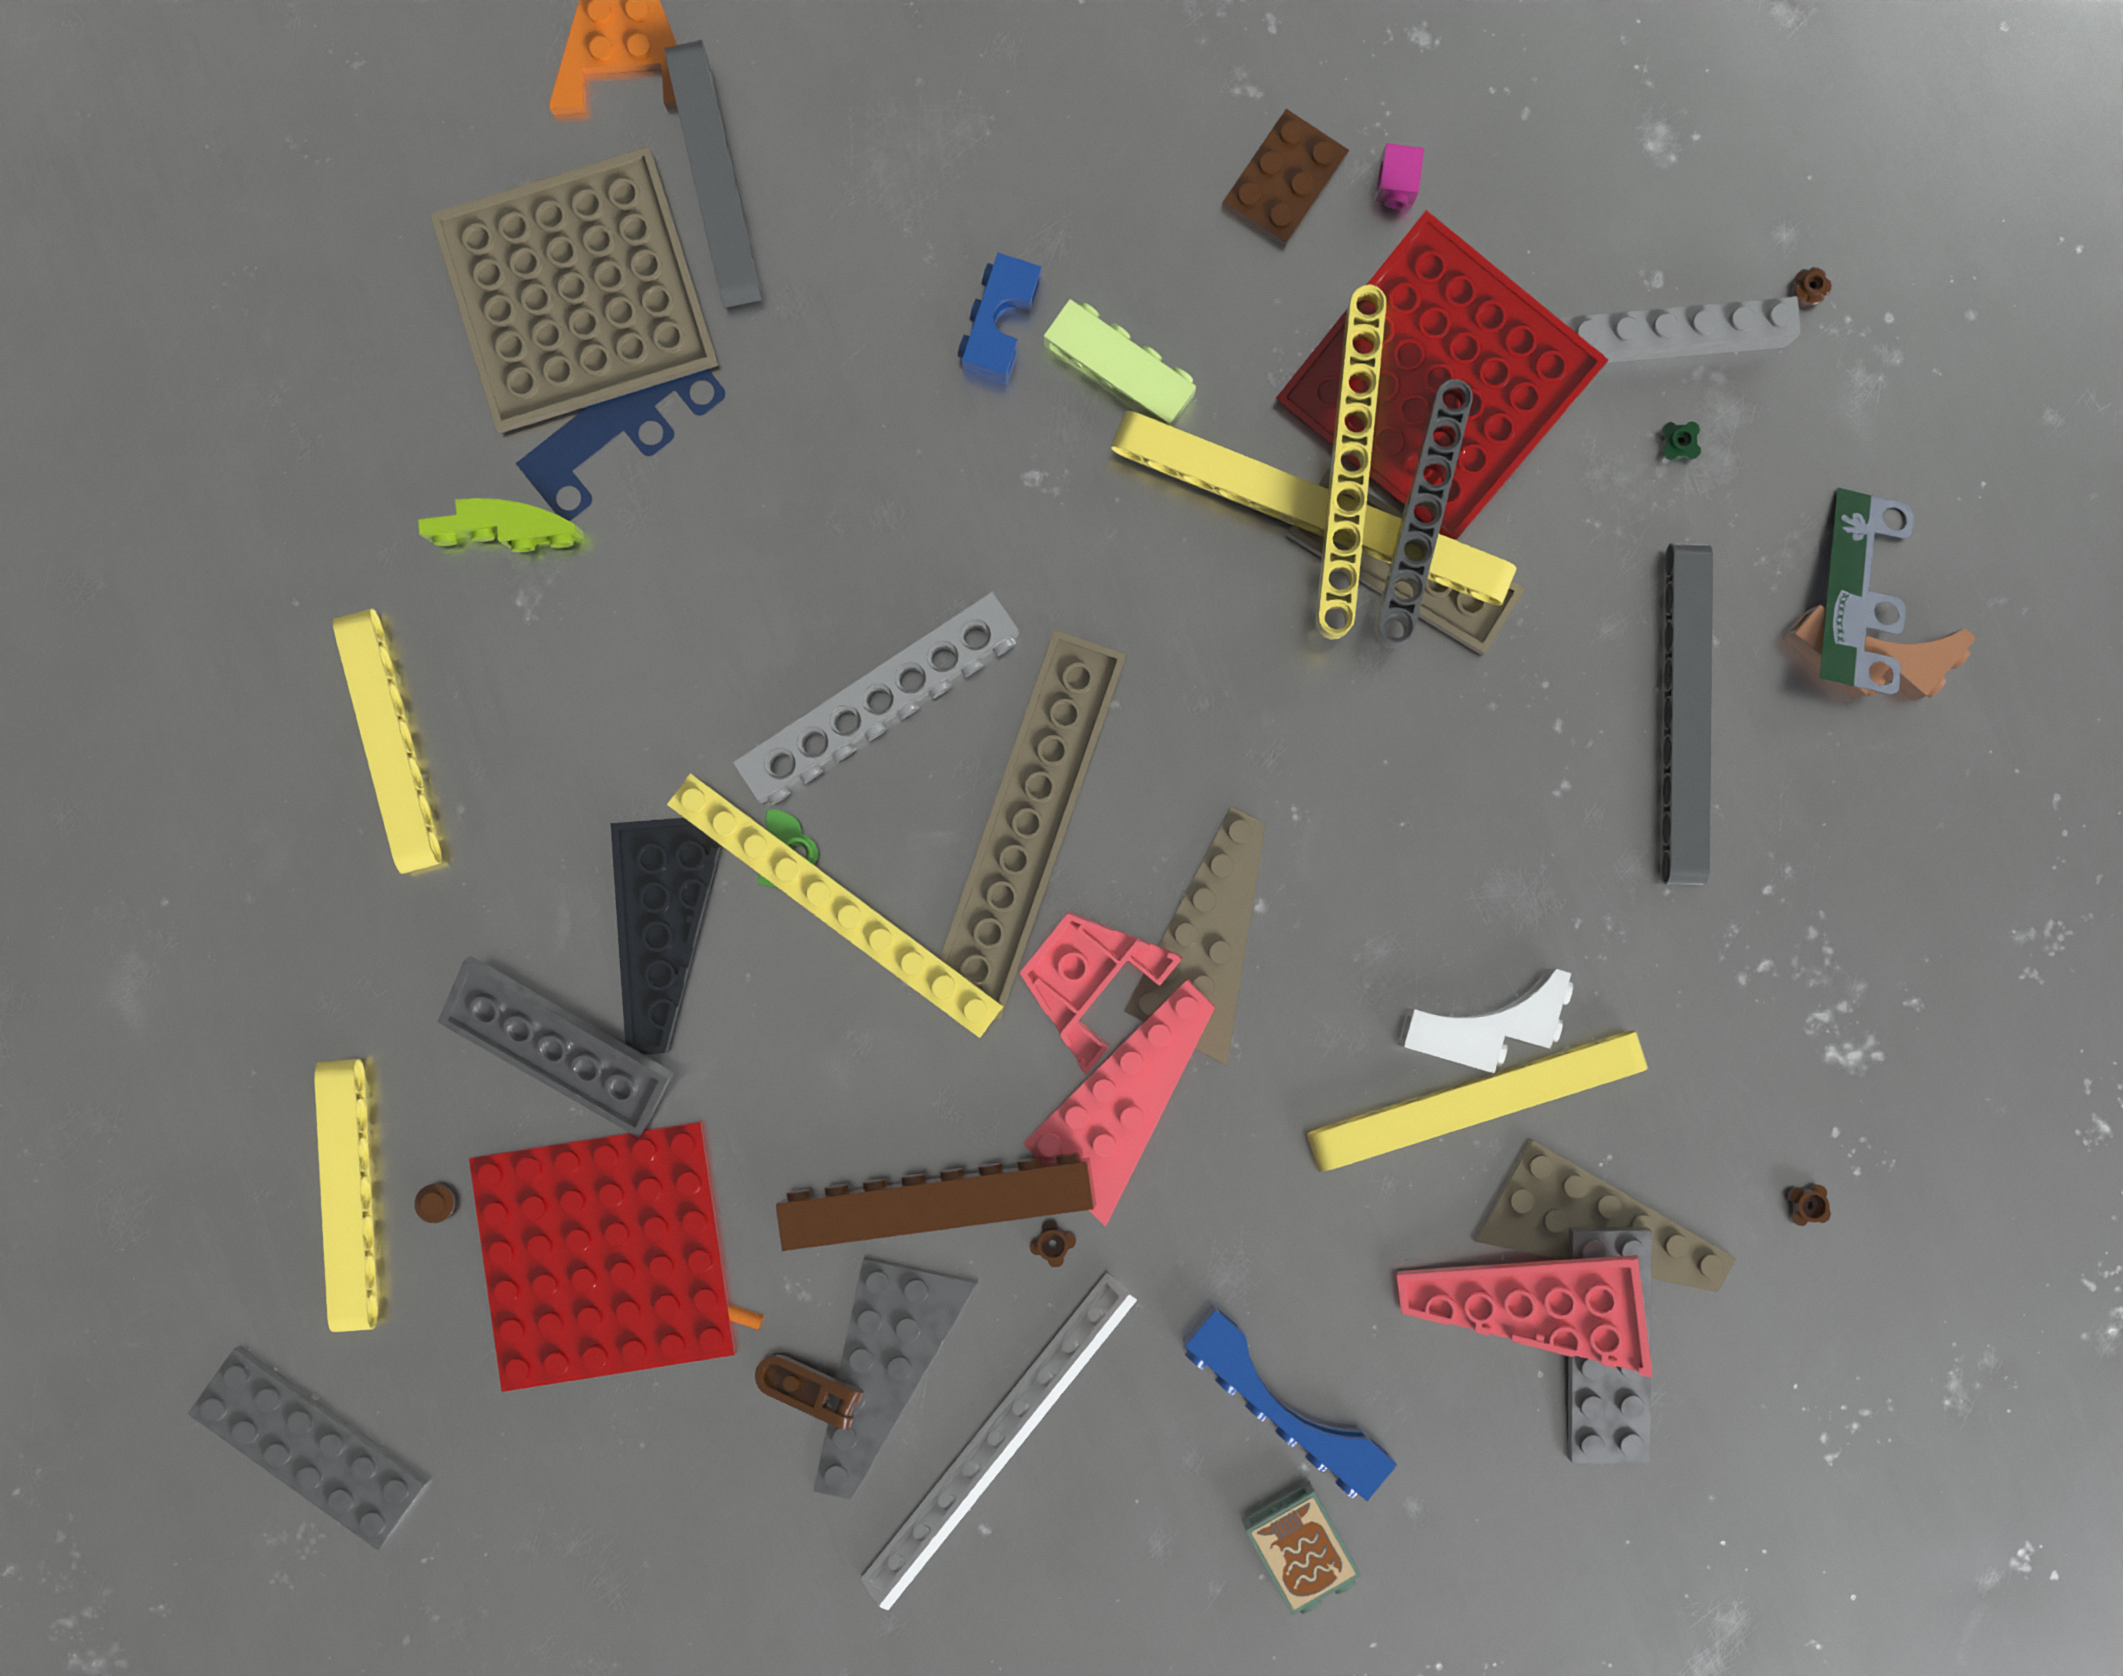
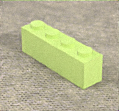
M1069 299L1044 334V347L1138 413L1173 427L1194 397L1196 386L1192 384V377L1178 367L1172 370L1161 362L1162 357L1152 348L1146 345L1140 348L1130 341V335L1122 327L1116 324L1109 326L1098 318V312L1087 303L1080 302L1078 305Z

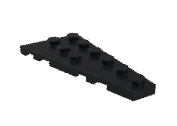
M685 818L610 823L625 1044L643 1055L668 1053L721 845Z

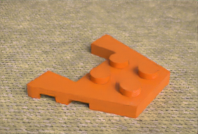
M579 0L549 103V108L553 115L587 113L586 74L662 70L663 103L666 108H677L664 48L675 46L677 43L660 0Z

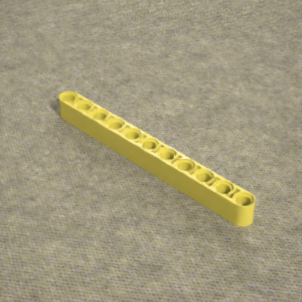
M1133 411L1124 412L1110 446L1111 450L1117 454L1324 537L1329 489ZM1344 495L1337 496V504L1342 510L1352 511L1356 509V500ZM1366 505L1362 553L1390 564L1402 519ZM1341 532L1333 535L1334 542L1352 548L1353 541L1348 534ZM1438 534L1427 579L1486 603L1500 606L1504 602L1517 567L1506 560ZM1408 544L1404 546V553L1408 559L1412 561L1422 560L1423 553L1417 545Z

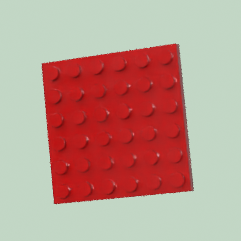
M1426 210L1366 284L1378 287L1386 297L1369 476L1405 505L1431 402L1439 387L1445 381L1459 379L1466 382L1472 391V404L1439 534L1457 540L1609 359ZM1360 301L1356 304L1362 314L1372 315L1376 313L1375 306L1369 301ZM1347 309L1276 397L1280 403L1332 446ZM1357 339L1352 342L1355 351L1358 353L1368 354L1372 352V347L1368 341ZM1352 378L1348 381L1349 387L1354 392L1365 393L1368 391V385L1363 379ZM1446 394L1442 397L1444 404L1448 408H1460V401L1456 396ZM1351 416L1344 420L1345 426L1351 432L1357 433L1364 430V423L1360 418ZM1433 433V439L1437 445L1441 447L1451 446L1450 437L1446 433ZM1345 455L1356 466L1361 468L1360 462L1355 456ZM1427 469L1423 471L1424 479L1429 484H1441L1442 478L1436 470ZM1421 506L1414 508V514L1425 523L1432 522V514L1427 508Z
M703 1121L644 1130L639 1138L628 1132L469 1158L502 1392L733 1356L737 1353L733 1325L729 1316V1297Z

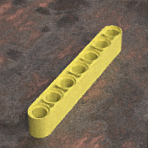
M371 608L334 618L333 630L396 868L401 874L438 865L442 862L441 849L379 616Z
M360 1059L320 1061L315 1068L314 1081L328 1325L331 1332L371 1330L376 1327L378 1302L364 1066Z

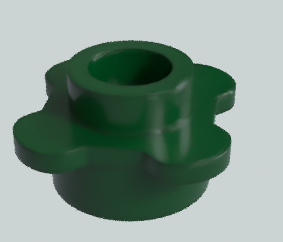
M1690 421L1686 425H1676L1673 422H1668L1663 426L1661 430L1664 436L1662 453L1666 459L1674 460L1687 457L1693 460L1700 455L1701 448L1697 443L1700 427L1697 423ZM1678 438H1683L1684 444H1680Z

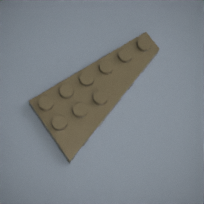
M1233 806L1228 810L1158 946L1179 953L1183 957L1182 960L1160 986L1143 973L1124 1009V1012L1144 1022L1188 978L1215 1005V1009L1195 1049L1225 1065L1228 1064L1266 826L1265 823Z
M1529 1139L1473 1238L1475 1242L1560 1260H1569V1228L1648 1227L1652 1230L1651 1279L1713 1292L1719 1291L1736 1260L1732 1255L1532 1139Z

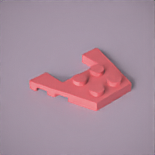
M1069 911L1020 971V975L1045 1014H1048L1060 1032L1061 1039L1067 1047L1069 1046L1078 1060L1077 1064L1081 1070L1088 1074L1110 1045L1080 1021L1082 1015L1127 961L1131 962L1160 986L1183 957L1179 953Z

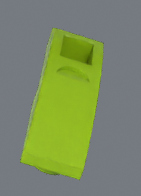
M455 499L456 515L418 519L419 534L433 542L435 546L457 544V539L471 537V540L476 542L491 541L495 539V534H498V541L507 548H511V551L529 552L535 550V545L549 543L550 547L563 548L572 546L573 540L584 539L583 531L579 527L557 514L532 505L501 499Z

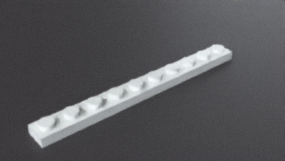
M1108 1273L1103 1276L859 1580L879 1607L886 1610L890 1609L1137 1301L1114 1277Z

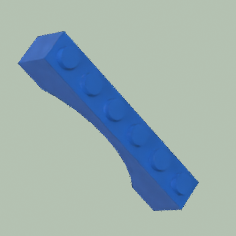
M1214 1304L1208 1308L1183 1338L1184 1345L1188 1349L1185 1355L1190 1361L1202 1370L1207 1365L1217 1373L1218 1376L1215 1381L1231 1395L1238 1391L1248 1400L1245 1406L1261 1421L1266 1417L1271 1419L1278 1425L1275 1432L1292 1447L1298 1442L1308 1451L1305 1456L1306 1459L1321 1472L1328 1468L1339 1477L1335 1483L1350 1497L1354 1498L1356 1494H1359L1364 1500L1368 1501L1397 1466L1393 1457L1362 1430H1341L1322 1426L1299 1416L1283 1405L1266 1388L1257 1374L1249 1355L1246 1335L1243 1329Z

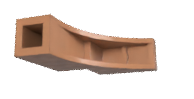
M1821 605L1807 610L1783 638L1787 644L1819 671L1826 609ZM1966 628L1952 632L1936 641L1917 644L1887 642L1866 635L1864 651L1893 657L1899 661L1901 665L1899 690L1913 701L1926 696L1931 698L1937 694L1946 684V680L1943 677L1951 668H1958L1968 659L1971 654L1968 648L1977 638ZM1876 662L1870 666L1869 675L1876 684L1883 685L1886 679L1889 682L1893 680V671L1887 664ZM1833 682L1851 699L1864 695L1872 696L1876 693V691Z

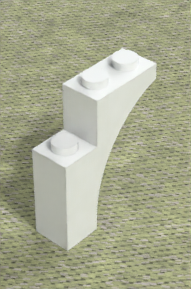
M1547 969L1540 980L1519 999L1500 1009L1481 1015L1444 1017L1408 1008L1398 1046L1495 1073L1496 1067H1501L1506 1057L1507 1044H1503L1505 1037L1551 1049L1552 1042L1556 1043L1563 1027V1021L1559 1019L1562 1005L1569 1003L1573 991V983L1569 982L1571 973L1558 969Z

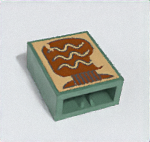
M1310 1482L1242 1520L1247 1535L1292 1615L1299 1611L1304 1614L1314 1610L1321 1604L1322 1598L1333 1592L1340 1594L1349 1590L1355 1585V1579L1361 1577L1353 1558Z

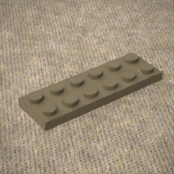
M1327 469L1318 484L1326 489H1329L1330 469ZM1367 492L1366 505L1402 519L1403 514ZM1341 494L1355 500V498L1349 494ZM1293 525L1287 537L1322 557L1324 537ZM1333 541L1335 547H1337L1340 550L1344 551L1351 549L1347 546H1344ZM1361 552L1359 581L1383 595L1390 564ZM1427 579L1418 617L1483 656L1493 643L1525 588L1512 581L1503 604L1499 606L1486 603ZM1395 583L1394 590L1398 597L1402 599L1413 597V589L1408 583Z

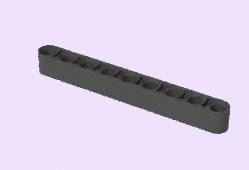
M1670 543L1665 555L1661 875L1663 883L1667 885H1706L1710 871L1713 550L1710 544Z

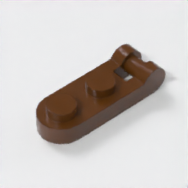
M783 1355L766 1357L760 1361L755 1371L756 1385L764 1394L843 1430L850 1429L854 1419L851 1413L855 1404L860 1403L864 1393L861 1388L841 1382ZM831 1394L840 1398L837 1409L827 1406Z

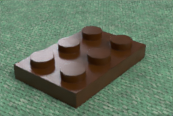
M1285 109L1223 200L1222 207L1285 248L1347 157L1349 149L1290 110Z

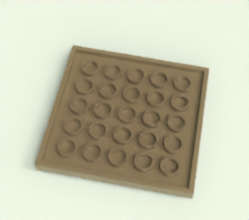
M649 146L430 214L492 419L499 433L719 366L657 166Z

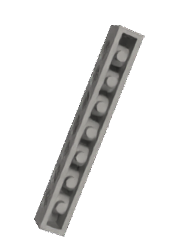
M992 591L732 763L757 801L762 804L769 801L773 805L791 793L788 787L800 779L805 784L823 772L820 766L832 758L839 762L855 751L853 745L864 737L870 741L881 735L888 729L885 723L897 715L902 720L913 714L920 708L917 702L929 694L932 698H936L952 687L949 681L961 673L968 677L984 666L982 659L995 652L997 656H1000L1016 645L1014 638L1019 636L1018 629ZM972 629H981L986 633L987 639L983 645L971 647L965 642L966 634ZM949 650L954 654L955 658L951 666L948 668H938L933 664V658L938 651ZM917 671L922 675V682L919 687L913 690L902 687L901 679L906 672ZM877 692H885L890 698L889 705L882 711H874L869 706L871 696ZM845 713H852L857 717L856 727L848 733L840 732L837 728L839 717ZM813 734H820L825 740L824 748L817 754H809L805 749L807 738ZM787 755L792 760L791 770L785 775H776L773 770L775 759L779 756Z

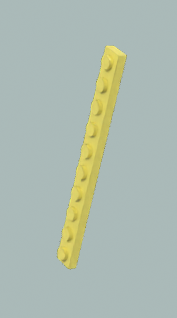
M690 773L667 805L977 1037L980 1038L1003 1008L1000 1003Z

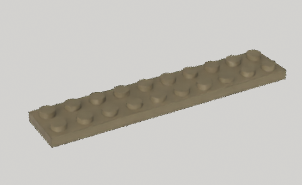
M1056 629L1053 631L939 958L1003 1006L995 1017L999 1020L1002 1018L1127 657L1126 653Z

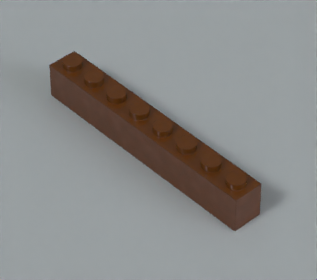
M1079 1152L1057 1155V1162L1041 1164L1040 1158H1029L1017 1161L1018 1167L1002 1169V1163H993L978 1166L979 1173L965 1175L963 1168L940 1171V1178L925 1180V1174L921 1173L901 1177L902 1183L887 1185L886 1179H876L863 1182L862 1189L848 1190V1184H839L825 1187V1194L810 1196V1189L787 1192V1199H783L776 1204L782 1251L1093 1210L1096 1206L1090 1157L1080 1159Z

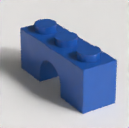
M997 253L994 264L987 263L981 282L982 286H986L982 300L975 299L970 313L969 321L974 322L970 336L963 335L957 356L962 358L963 371L1007 385L1018 351V339L1001 333L996 328L995 322L999 315L1007 310L1015 309L1030 314L1042 279V266L1001 253Z

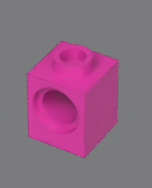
M1386 143L1380 157L1375 201L1384 202L1385 206L1395 209L1405 208L1407 205L1413 206L1419 194L1424 148Z

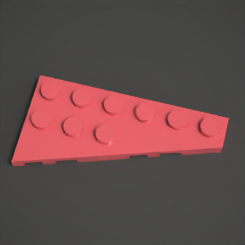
M1188 978L1023 1142V1145L1036 1158L1041 1159L1042 1164L1057 1162L1056 1156L1066 1153L1079 1152L1080 1159L1090 1157L1096 1206L1093 1210L1089 1211L1105 1227L1215 1009V1005Z
M1638 1255L1398 1271L1397 1273L1401 1314L1448 1326L1449 1324L1473 1329L1476 1333L1512 1339L1511 1342L1573 1358L1574 1356L1599 1361L1601 1365L1613 1368L1618 1366L1638 1371L1640 1375L1653 1378Z

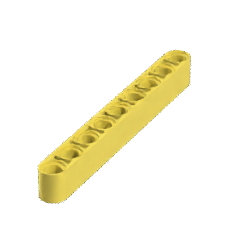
M1363 285L1357 288L1351 297L1346 312L1315 620L1318 632L1323 637L1331 640L1339 639L1353 626L1356 612L1386 312V297L1382 290L1373 285ZM1360 301H1369L1375 306L1376 313L1372 315L1362 314L1356 304ZM1357 339L1366 340L1370 343L1372 352L1360 354L1355 351L1352 342ZM1352 378H1361L1367 383L1368 391L1356 393L1351 390L1348 381ZM1351 416L1358 417L1364 423V430L1357 433L1351 432L1345 426L1344 420ZM1345 455L1355 456L1359 460L1361 468L1356 472L1347 471L1342 467L1340 459ZM1341 494L1353 496L1357 504L1356 509L1352 511L1342 510L1337 504V496ZM1341 532L1348 534L1353 541L1352 548L1343 551L1335 547L1333 535ZM1335 571L1343 572L1349 579L1348 588L1344 590L1333 588L1329 582V574ZM1330 610L1342 613L1345 618L1344 627L1341 629L1330 628L1325 622V613Z
M1627 1031L1312 1130L1306 1135L1318 1172H1323L1647 1070L1648 1067L1636 1031Z

